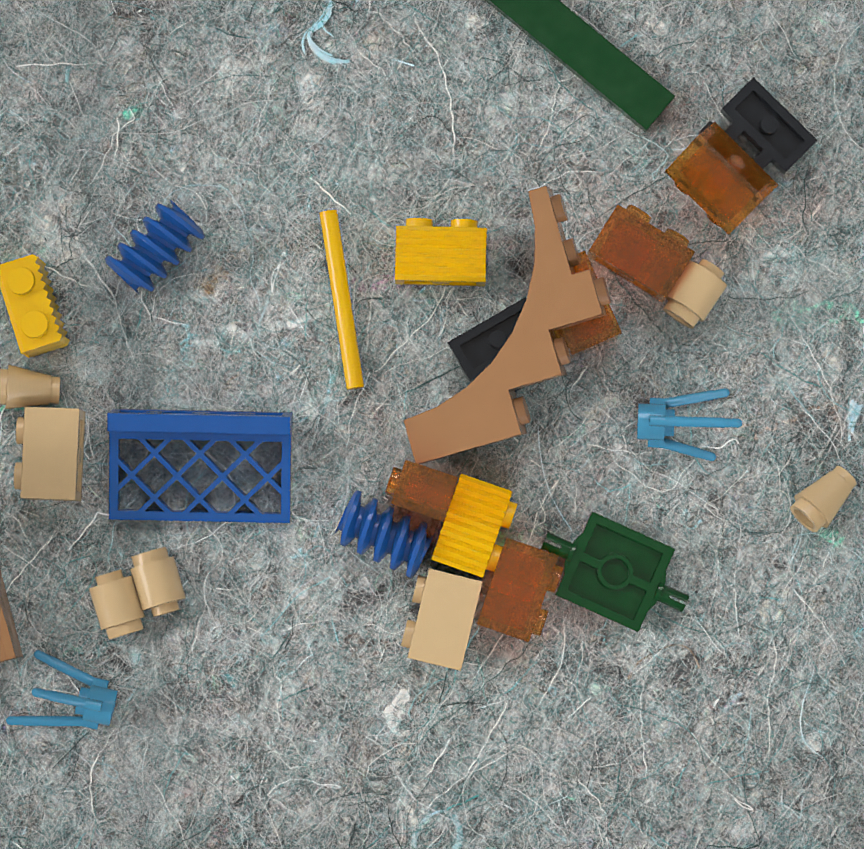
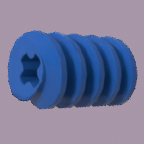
M171 200L172 208L159 203L155 205V210L160 218L159 221L146 216L142 219L148 232L147 234L131 230L130 236L135 244L134 247L121 242L117 245L123 258L121 261L111 256L105 258L106 264L138 294L139 287L151 292L156 289L150 278L151 274L164 279L167 278L168 274L162 264L164 261L176 266L181 263L175 252L176 248L189 253L193 250L187 238L189 235L202 240L206 237L203 230Z
M356 490L335 531V534L339 530L341 531L340 545L347 547L357 538V553L363 555L371 546H374L373 561L379 563L387 554H390V569L395 571L400 565L407 562L406 576L409 578L414 577L436 532L430 538H427L428 523L424 521L414 530H411V515L407 513L397 523L394 522L395 508L389 506L381 514H377L378 499L372 498L364 507L361 506L362 492Z

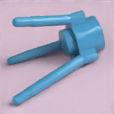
M727 388L669 398H650V404L638 403L637 439L648 440L649 448H664L692 457L714 461L716 455L713 452L664 437L674 436V426L739 428L742 426V420L721 417L675 416V409H666L728 397L730 391Z
M36 650L34 652L36 659L90 686V689L81 687L79 696L34 688L32 695L49 701L76 706L75 714L83 716H9L6 719V723L8 725L83 726L95 730L98 729L99 724L110 726L118 691L108 689L109 680L93 677L54 656H50L41 650Z

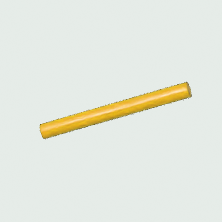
M327 210L320 212L319 215L346 389L352 390L363 388L364 381L337 210Z

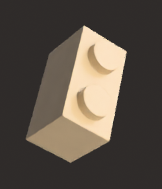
M25 407L24 417H18L16 423L17 444H23L22 462H16L14 467V488L21 490L20 498L27 500L81 502L85 411L76 408Z
M430 568L427 577L418 575L412 602L420 604L416 622L407 620L401 643L402 647L410 648L407 658L461 671L483 581Z

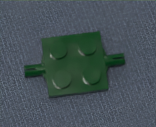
M591 512L583 532L573 543L548 531L545 539L559 545L561 548L545 541L540 548L565 559L564 574L554 595L636 632H639L647 612L657 601L682 613L686 605L671 599L670 596L683 602H687L690 596L665 585L666 569L675 551L674 548L594 512Z

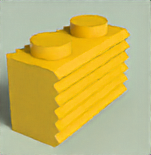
M407 218L406 226H396L395 284L484 287L486 282L487 228H478V221L472 219L451 220V227H433L432 219Z
M33 254L0 264V289L20 353L28 358L66 347L70 342L65 337L67 331L63 329L65 323L60 320L62 314L57 311L60 307L55 303L57 298L52 295L54 289L49 286L51 280L47 278L49 272L44 269L46 264Z
M461 473L431 560L483 578L485 570L494 572L503 546L495 544L500 527L510 528L518 505L510 501L513 491Z

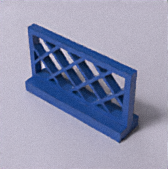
M112 409L107 413V431H109V520L290 523L293 412ZM120 439H138L151 453L133 470L120 457ZM148 439L164 441L156 448ZM171 440H183L196 453L179 471L160 453ZM193 440L209 442L201 449ZM216 441H229L242 454L224 472L205 453ZM238 441H253L254 443L246 450ZM262 442H282L281 461L269 473L250 454ZM154 456L173 475L156 493L137 474ZM199 458L219 476L202 493L182 475ZM244 459L264 477L247 494L227 476ZM120 467L128 474L122 482H120ZM280 469L281 485L273 478ZM133 479L150 499L139 509H120V489ZM176 480L196 498L184 510H172L159 497ZM221 481L241 499L229 511H217L204 498ZM268 481L281 494V512H262L250 498ZM155 502L162 510H150L147 508ZM200 502L207 511L192 509ZM245 503L253 512L237 510Z

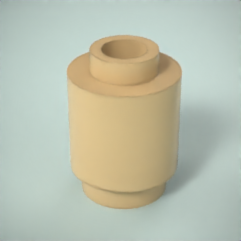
M701 259L699 264L689 261L665 298L668 302L663 310L679 323L693 329L698 321L703 322L726 289L727 285L721 279L724 272L705 259Z
M166 547L132 556L134 568L130 569L142 611L151 609L153 617L179 610L177 601L185 599L186 596L174 556L169 557Z
M117 570L95 577L97 586L89 588L100 628L101 630L106 629L108 639L143 630L141 618L145 617L141 609L132 576L123 577L122 570Z

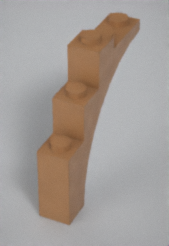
M547 186L528 191L535 225L534 267L527 299L514 330L492 363L465 389L439 406L404 420L416 464L427 463L527 434L525 424L531 422L528 406L523 396L517 398L515 390L567 375L564 365L571 363L564 337L556 338L554 331L607 316L604 305L610 304L611 299L604 277L596 279L594 271L590 269L575 273L574 266L580 265L581 262L574 239L566 240L561 222L568 220L565 204L561 194L553 196L552 189Z

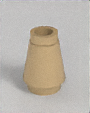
M9 364L8 369L0 368V405H6V409L49 405V403L59 404L60 377H53Z
M836 466L832 471L794 496L796 502L790 507V510L794 517L812 532H817L821 527L828 528L851 493V490L857 485L856 480L843 467Z

